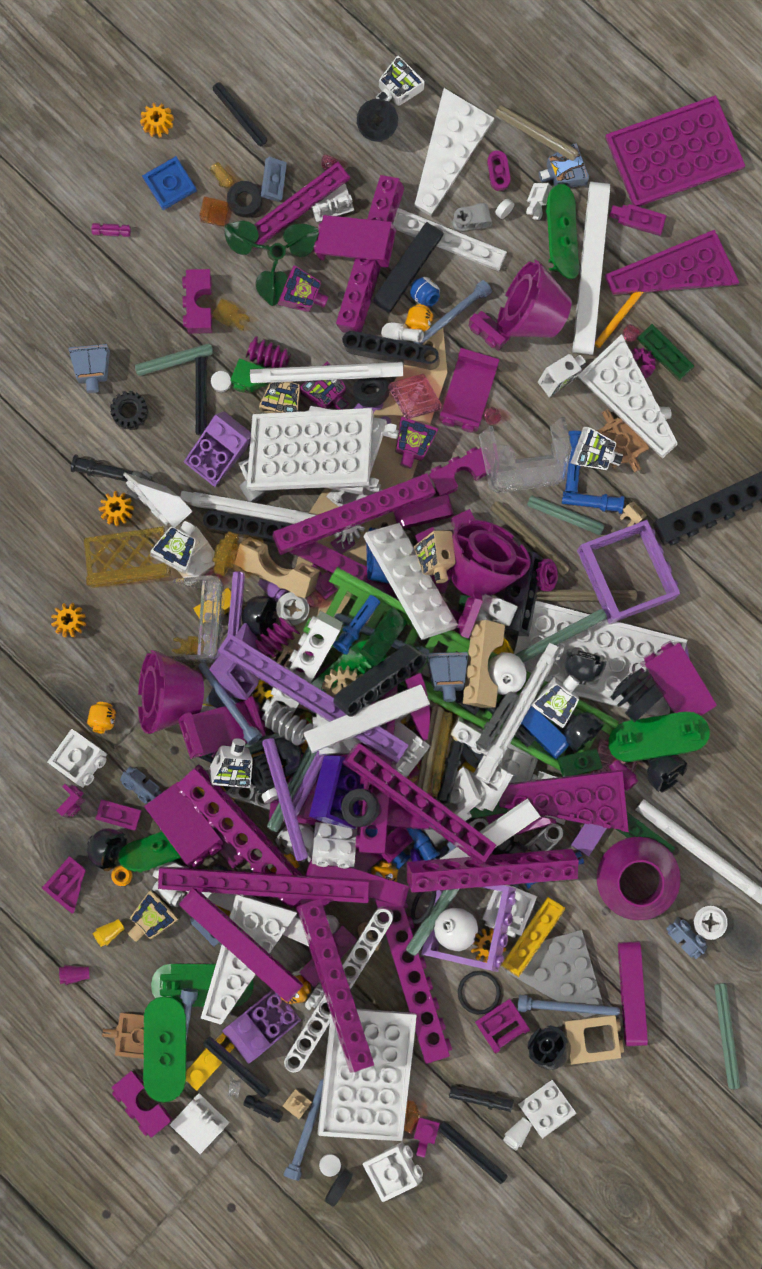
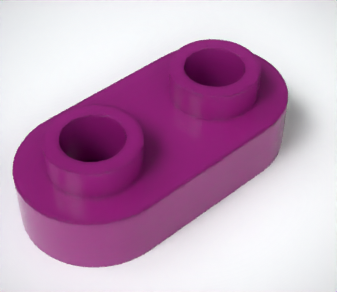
M493 151L489 154L487 160L490 184L494 190L504 191L510 184L507 156L502 151ZM499 161L500 165H495L493 162ZM501 179L503 183L498 184L497 180Z

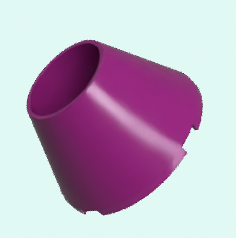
M535 260L534 263L529 261L521 268L511 282L505 294L508 297L505 307H500L497 330L499 334L507 337L552 338L563 328L571 310V298L540 261Z
M470 520L469 523L465 524L461 522L453 534L455 565L452 566V581L467 596H471L473 592L492 596L526 574L530 567V556L523 544L519 546L513 540V534L498 525L483 520Z
M151 650L152 653L146 654L139 678L138 695H142V707L138 706V715L141 728L146 734H152L179 724L178 719L183 714L191 712L194 715L200 713L204 700L202 674L157 650Z
M630 837L612 845L604 853L599 863L596 877L600 896L608 908L623 918L638 921L652 919L664 913L675 901L681 880L680 870L672 853L661 843L646 837ZM637 862L651 864L659 873L657 889L652 895L644 899L628 897L621 891L619 884L621 874L625 868Z

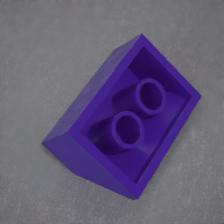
M324 756L309 817L324 823L356 829V826L349 824L345 820L341 807L344 797L350 791L364 789V784H360L361 776L342 763L345 759L344 757ZM359 800L355 802L353 807L356 815L360 814L362 805H359Z

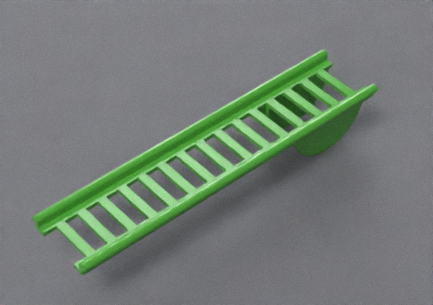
M338 567L336 568L329 582L338 591L326 614L334 617L346 595L356 601L348 615L349 618L353 619L369 595H372L381 603L373 612L366 626L375 629L381 615L385 616L388 610L394 607L408 621L406 625L412 627L404 643L414 644L418 633L399 600ZM311 618L308 619L306 625L304 626L303 632L307 634L310 630L308 624ZM341 628L339 634L337 635L335 641L339 638V636H340L341 633L343 632V631H342V628ZM450 630L430 637L425 648L429 649V653H432L439 641L448 646L446 653H455L456 651L468 652L470 639ZM362 633L358 642L368 640L370 636ZM320 634L314 635L317 639H323V636ZM491 652L488 662L492 657L494 658L495 656H497V654ZM425 665L417 672L422 673ZM527 670L526 681L523 687L516 693L518 697L520 696L522 690L524 689L528 679L532 674ZM423 680L430 701L485 729V723H489L492 718V714L487 709L484 712L479 710L474 715L454 701L445 702L443 701V693L433 690L432 681L429 683ZM544 680L540 690L548 683ZM404 681L400 683L401 685L406 687ZM498 693L496 699L497 703H499L502 695ZM580 699L572 712L576 716L582 712L593 713L605 723L601 730L609 735L619 723L618 720ZM551 719L548 720L554 726H556V723L554 721H552ZM514 735L510 744L561 771L558 760L552 757L536 741L527 748ZM594 739L584 744L586 747L580 752L588 751Z

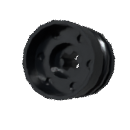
M372 99L366 101L360 107L357 113L356 124L359 132L365 138L381 142L394 134L398 126V114L390 102L384 99ZM375 114H379V117H383V121L380 122V126H377L375 122H372V119L375 118Z
M642 667L630 673L616 686L613 694L610 696L613 701L619 695L623 697L617 704L618 707L627 702L630 706L625 714L634 723L666 694L657 683L649 688L646 686L651 678L649 675L643 681L638 678L645 672Z

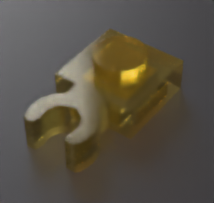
M221 299L212 314L214 319L230 327L232 322L235 323L237 329L244 331V326L240 325L239 322L241 320L250 321L246 314H238L240 310L237 306L224 299Z
M188 636L187 642L179 637L173 638L174 642L181 643L179 649H172V652L175 654H181L186 651V657L208 658V637Z

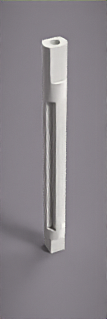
M403 362L250 370L251 383L399 377L403 376Z
M182 491L180 496L186 504L289 524H295L316 516L308 512L197 492Z
M551 643L548 644L475 776L477 779L489 783L560 652L558 646Z
M643 799L635 809L637 812L748 896L762 904V888L646 800Z

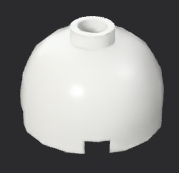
M503 652L494 658L492 657L488 662V673L493 683L498 686V694L506 695L510 691L516 693L523 687L527 672L524 663L518 656Z
M299 824L308 854L306 859L310 862L313 854L314 829L310 825ZM285 826L275 841L279 847L281 844L286 847L284 852L287 854L292 853L295 857L288 830Z
M450 908L444 910L435 921L434 932L436 939L442 946L449 950L462 951L470 947L475 941L473 939L478 932L476 919L471 913L460 908Z

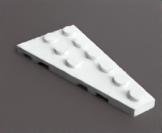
M445 88L443 89L414 206L431 217L494 121L492 116Z
M621 334L578 375V378L660 457L664 458L677 446V441Z
M237 894L230 919L270 954L298 912ZM223 944L201 1019L218 1024L224 1022L256 975Z

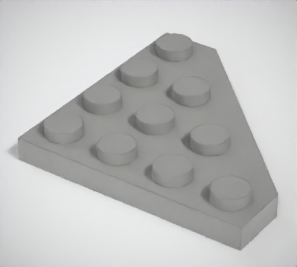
M582 930L544 940L520 977L506 969L508 974L557 1002L604 1006ZM512 949L502 953L504 960ZM576 1012V1013L582 1015L583 1017H589V1016H592V1015H596V1014H591V1013H580V1012Z

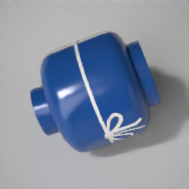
M422 277L412 283L410 295L418 304L427 307L433 306L440 298V288L430 278Z

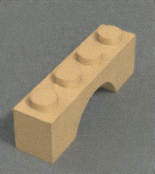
M252 537L240 543L235 565L241 567L244 571L251 572L261 579L268 580L279 588L286 589L297 597L304 599L315 591L320 570L303 562L294 569L281 568L271 559L267 545Z
M488 620L475 621L471 631L463 704L481 708L496 707L498 686L493 683L489 676L488 659L495 648L503 645L505 625Z

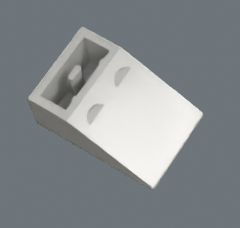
M128 473L123 474L128 480L126 482L127 486L133 492H136L138 498L151 509L152 514L158 520L160 519L164 525L169 523L175 528L192 512L186 503L168 487Z

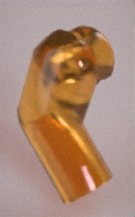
M407 1101L405 1113L407 1120L404 1123V1131L411 1134L419 1120L420 1114L416 1103Z

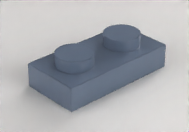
M272 157L266 158L261 197L277 202L282 200L287 162Z

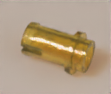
M219 162L210 167V172L217 178L221 187L226 189L233 184V176L231 174L228 175Z

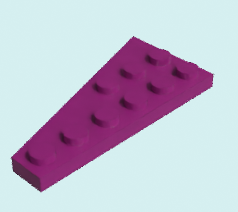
M715 229L605 275L613 295L739 284Z
M622 770L509 783L499 799L500 807L513 809L528 798L539 815H548L559 819L629 832Z

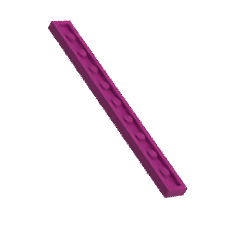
M313 542L290 551V553L332 574L338 567L399 600L390 583L368 580L366 566L318 542ZM449 608L458 624L462 614ZM458 626L455 629H453V631L460 634V629L458 628Z
M160 867L158 873V889L190 891L195 887L200 892L321 899L358 903L369 902L370 880Z

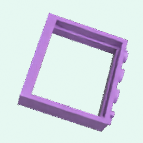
M647 520L581 544L577 549L600 605L607 615L609 624L674 600L680 594L677 587L678 582L673 579L671 574V566L664 559L663 548L655 539V530L651 528ZM640 534L666 595L619 612L593 554V550Z
M505 885L482 887L502 892L487 963L438 952L439 942L435 937L434 929L423 945L422 955L498 972L501 962L504 960L502 955L503 948L508 942L507 929L512 923L513 916L511 910L517 900L515 899L516 888ZM444 890L436 891L435 903L437 902V900L439 899Z

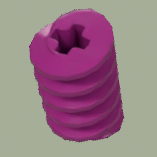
M255 336L249 345L246 358L250 355V361L254 362L257 359L259 365L264 362L266 368H269L271 364L272 368H287L291 358V354L287 355L288 348L280 352V345L273 349V342L265 346L266 339L258 343V336Z
M280 617L281 625L273 623L275 630L273 631L268 628L269 636L261 634L263 641L255 640L257 649L267 657L269 655L276 657L275 649L278 651L283 650L281 643L288 646L287 638L294 640L293 632L300 634L298 629L288 619Z

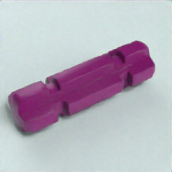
M93 223L91 232L93 235H101L102 233L104 236L122 235L123 237H129L131 227L130 225L123 224L119 226V224L103 223V225H100V223Z

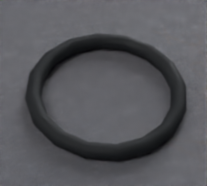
M432 891L431 902L424 915L416 919V906L423 892H418L411 908L413 923L419 924L428 917L436 900V891Z
M473 971L465 975L458 987V999L462 1007L476 1015L486 1014L493 1010L501 997L500 985L497 979L484 971ZM476 975L488 977L496 987L497 995L494 1003L484 1010L470 1008L462 997L464 983Z

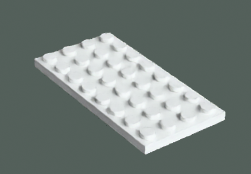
M536 601L529 637L518 636L514 655L590 614ZM607 619L556 645L559 647L560 652L545 681L550 682L556 677L564 683L569 675L564 665L568 649H573L572 653L578 654V650L598 655L601 657L600 661L607 660L602 676L594 682H586V685L578 684L574 691L578 693L579 697L618 707L617 704L623 697L619 695L613 701L610 696L613 694L616 686L630 673L642 667L640 663L644 661V656L653 651L657 653L661 650V646L668 641H672V643L680 642L685 651L687 640L617 621L609 624ZM543 653L524 662L528 672H533ZM642 667L645 672L638 677L641 681L648 675L651 677L646 667ZM652 677L646 684L648 688L655 684ZM662 697L645 714L651 716L670 714L671 709L664 697ZM627 702L620 706V708L628 709L630 705Z

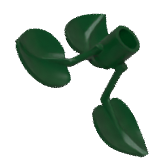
M237 221L227 223L224 227L225 239L235 253L247 255L251 252L252 246L268 250L267 255L273 261L271 272H261L256 279L255 286L258 294L270 306L278 304L288 279L284 272H275L278 260L285 256L287 248L296 257L309 255L314 249V244L319 234L318 228L314 226L294 224L289 226L283 233L286 245L275 243L271 246L255 244L259 234L256 226L251 222Z

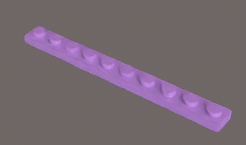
M228 634L218 649V653L325 720L331 722L346 715L334 705L333 697L232 634ZM379 726L353 736L396 764L409 746Z

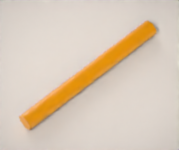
M635 292L629 297L595 341L597 348L604 344L644 292Z

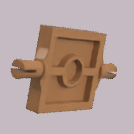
M609 409L603 411L602 414L607 424L597 430V432L616 442L614 451L623 454L621 464L629 462L634 473L641 470L642 468L636 458L649 450L647 443L621 418L614 419ZM610 463L612 468L617 467V465Z
M121 1012L116 1029L103 1028V1032L108 1033H102V1037L115 1038V1056L144 1059V1015Z

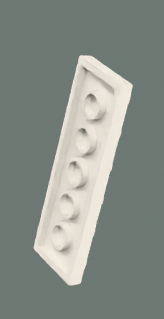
M400 523L366 532L363 536L421 640L455 629L458 626L456 620L430 575L423 574L415 549Z

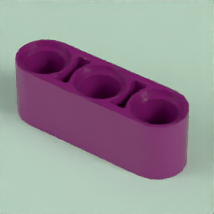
M449 495L423 500L393 512L396 523H400L403 529L454 516Z

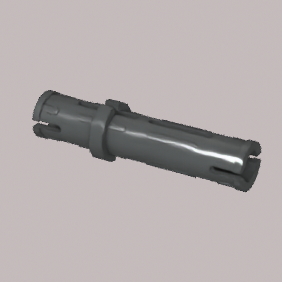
M510 691L504 696L489 723H485V729L478 741H476L477 746L488 750L489 745L495 735L500 733L501 725L519 698L515 693Z

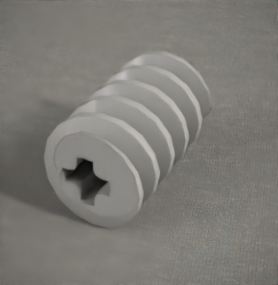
M275 704L267 713L265 719L266 727L272 729L275 733H279L286 740L292 741L296 746L302 744L306 740L304 732L313 729V724L309 723L306 725V720L304 719L299 722L300 716L295 715L293 717V712L288 711L286 713L287 709L285 707L280 708V704Z

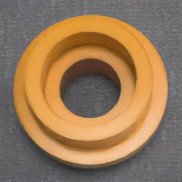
M119 865L113 869L111 877L116 885L126 886L131 882L133 874L131 870H127ZM120 872H125V879L121 880L119 878Z

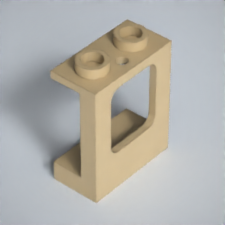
M615 1015L563 1020L564 1032L571 1044V1054L568 1059L571 1065L621 1058V1053L624 1052L623 1042L618 1038V1031H621L619 1018L616 1019ZM611 1025L614 1049L588 1053L585 1046L584 1029Z

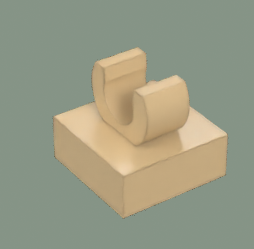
M633 501L623 509L625 513L620 516V519L622 520L626 516L630 517L631 522L627 525L629 527L635 523H640L647 514Z
M295 1089L283 1104V1107L300 1119L312 1101Z

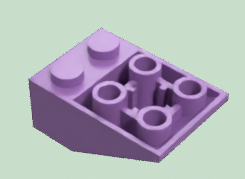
M225 411L215 414L184 460V463L216 487L250 445L251 432Z
M244 623L235 637L259 651L255 640H258V638L251 632L247 623ZM221 654L209 669L231 697L247 700L259 682L257 676Z
M271 990L223 1029L222 1032L249 1064L298 1024L301 1019L285 1000H282L274 990Z

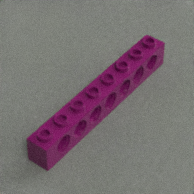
M380 175L368 214V220L394 223L404 192V186L399 178ZM355 258L336 321V325L344 333L349 331L362 333L381 269L377 260Z
M428 473L276 530L273 532V538L280 555L431 498L435 490Z
M398 685L372 704L396 695ZM395 719L385 723L386 727L384 730L394 735ZM367 746L370 752L392 767L391 760L380 753L374 752L372 748ZM361 777L360 784H364V789L369 790L372 784ZM382 791L375 795L380 805L376 820L368 826L361 827L360 835H356L355 847L359 848L360 853L385 854L389 797ZM360 799L359 805H363L362 814H358V816L364 815L368 808L367 803ZM369 826H375L378 829L377 835L373 838L366 835V829Z
M360 743L354 745L342 762L476 862L484 863L496 847L494 842Z
M200 764L177 784L180 793L184 797L189 798L194 803V808L208 818V823L222 833V838L236 848V853L251 864L250 867L254 873L303 876L219 785H211L208 773ZM197 787H202L205 795H200L197 792ZM211 802L218 804L219 811L212 809ZM225 818L232 819L233 826L227 825ZM239 834H246L248 841H242ZM255 848L262 852V857L254 854ZM268 864H273L276 867L277 871H270L268 869ZM279 897L284 905H289L290 908L301 900L298 898Z
M572 849L489 855L484 863H478L471 857L407 862V882L412 893L578 879V858Z
M321 899L297 907V911L349 1072H357L374 1066Z
M375 900L377 908L386 906L392 911H400L402 915L400 921L391 922L385 934L409 1011L417 1015L415 1031L425 1063L449 1057V1051L452 1050L449 1038L445 1039L442 1032L446 1030L443 1018H438L436 1010L440 1008L437 998H432L430 990L433 989L430 976L425 977L423 969L427 968L424 957H419L417 953L413 961L409 963L404 962L402 959L403 952L407 951L406 947L413 938L411 929L414 928L411 916L407 917L405 908H408L407 902L405 901L404 907H399ZM386 912L379 913L382 922L389 920V915ZM399 930L407 932L408 938L405 942H398L396 940V933ZM411 971H418L420 973V980L418 982L412 983L409 981L408 975ZM419 991L426 993L427 998L423 1003L415 1001V994ZM424 1012L432 1013L433 1019L430 1023L426 1024L421 1021V1015ZM432 1032L439 1035V1041L435 1044L427 1041L428 1035Z

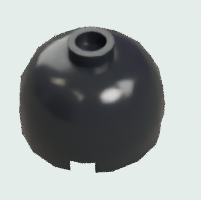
M255 596L249 599L242 607V624L247 623L255 636L261 637V634L269 636L267 629L273 630V623H276V618L272 619L274 611L277 612L276 600L266 596Z
M573 649L567 650L564 663L565 670L568 675L578 679L579 684L586 685V682H594L602 676L607 663L606 659L600 661L601 657L580 650H578V654L572 653Z
M582 712L577 716L572 714L564 730V736L569 747L575 753L580 752L586 747L584 744L588 741L591 742L605 723L593 713Z
M272 737L275 740L281 764L284 765L282 768L286 778L295 773L299 768L302 749L299 745H294L292 741L286 740L285 737Z
M677 754L652 758L649 760L650 765L647 769V778L657 792L663 793L678 782L676 778L679 774L682 776L688 769V763Z
M103 828L94 835H91L87 842V853L90 861L103 871H110L115 868L116 864L114 862L119 858V852L127 845V838L124 837L125 834L113 828Z
M550 1025L547 1026L548 1028L537 1029L531 1035L527 1048L529 1049L528 1055L538 1067L546 1070H555L562 1067L568 1061L571 1054V1044L564 1032L558 1027Z

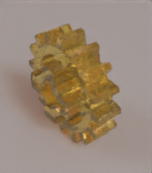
M228 531L225 539H220L212 560L216 564L214 573L225 576L228 569L233 568L239 549L238 534Z

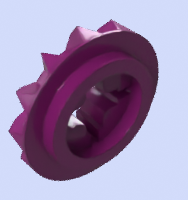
M634 348L631 350L634 360L638 361L642 357V363H645V365L641 366L640 371L646 379L654 372L655 358L651 352L644 348Z
M543 559L538 564L539 568L536 569L537 585L540 586L541 591L549 592L554 589L557 583L558 571L553 560Z

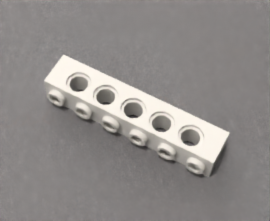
M322 611L319 612L317 617L313 616L308 624L310 628L308 634L303 633L298 643L301 645L299 650L293 651L289 659L292 663L289 668L286 666L285 668L311 683L339 634L343 622ZM320 634L323 636V639H317L314 635ZM305 651H310L314 655L309 656L305 653ZM296 668H302L305 672H298ZM273 687L270 693L273 695L272 699H267L261 709L264 711L262 720L265 721L267 713L272 706L279 704L277 701H283L286 704L280 705V708L285 707L287 709L286 713L288 711L294 713L299 703Z

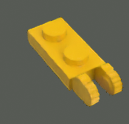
M222 1033L215 1041L221 1044L225 1040L226 1035ZM229 1043L225 1049L230 1053L234 1045ZM205 1048L186 1069V1081L197 1091L222 1062Z

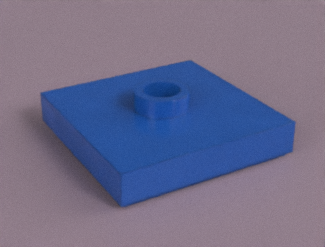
M177 156L142 175L162 210L169 208L197 191Z

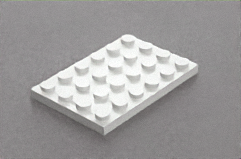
M372 408L253 414L247 489L255 491L368 486L373 425Z
M357 1009L374 1066L352 1073L349 1072L331 1016L318 1135L402 1141L417 1015L408 1012Z

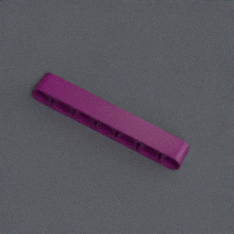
M193 887L179 903L191 917L285 1001L290 1002L303 987V984L198 889Z

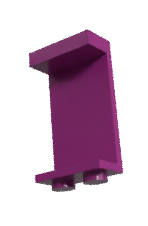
M323 215L322 222L319 223L318 241L314 244V251L320 260H325L326 255L377 260L381 267H389L397 231L392 222Z
M464 348L460 349L453 377L439 417V421H442V424L449 427L456 425L462 427L463 431L473 433V431L478 432L500 359Z
M668 641L661 646V650L657 653L653 651L643 657L644 661L640 665L646 667L655 684L657 683L666 692L663 697L673 713L694 712L702 716L717 706L680 642L672 643V641Z
M253 696L243 702L236 703V707L249 725L260 731L262 734L261 739L266 736L265 724L260 720L258 714L259 706L254 701ZM226 706L194 715L191 712L186 713L178 719L190 759L215 753L221 746H232L234 739L245 741L243 729Z
M176 782L144 807L189 869L192 867L196 868L204 862L207 856L219 852L224 844L202 813H199L194 808V803L180 793L177 786L179 782Z

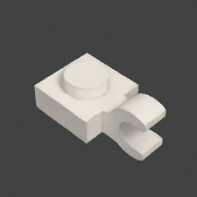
M549 183L533 184L527 200L530 206L527 208L526 214L534 215V220H540L542 217V205L547 204L549 192L553 188Z

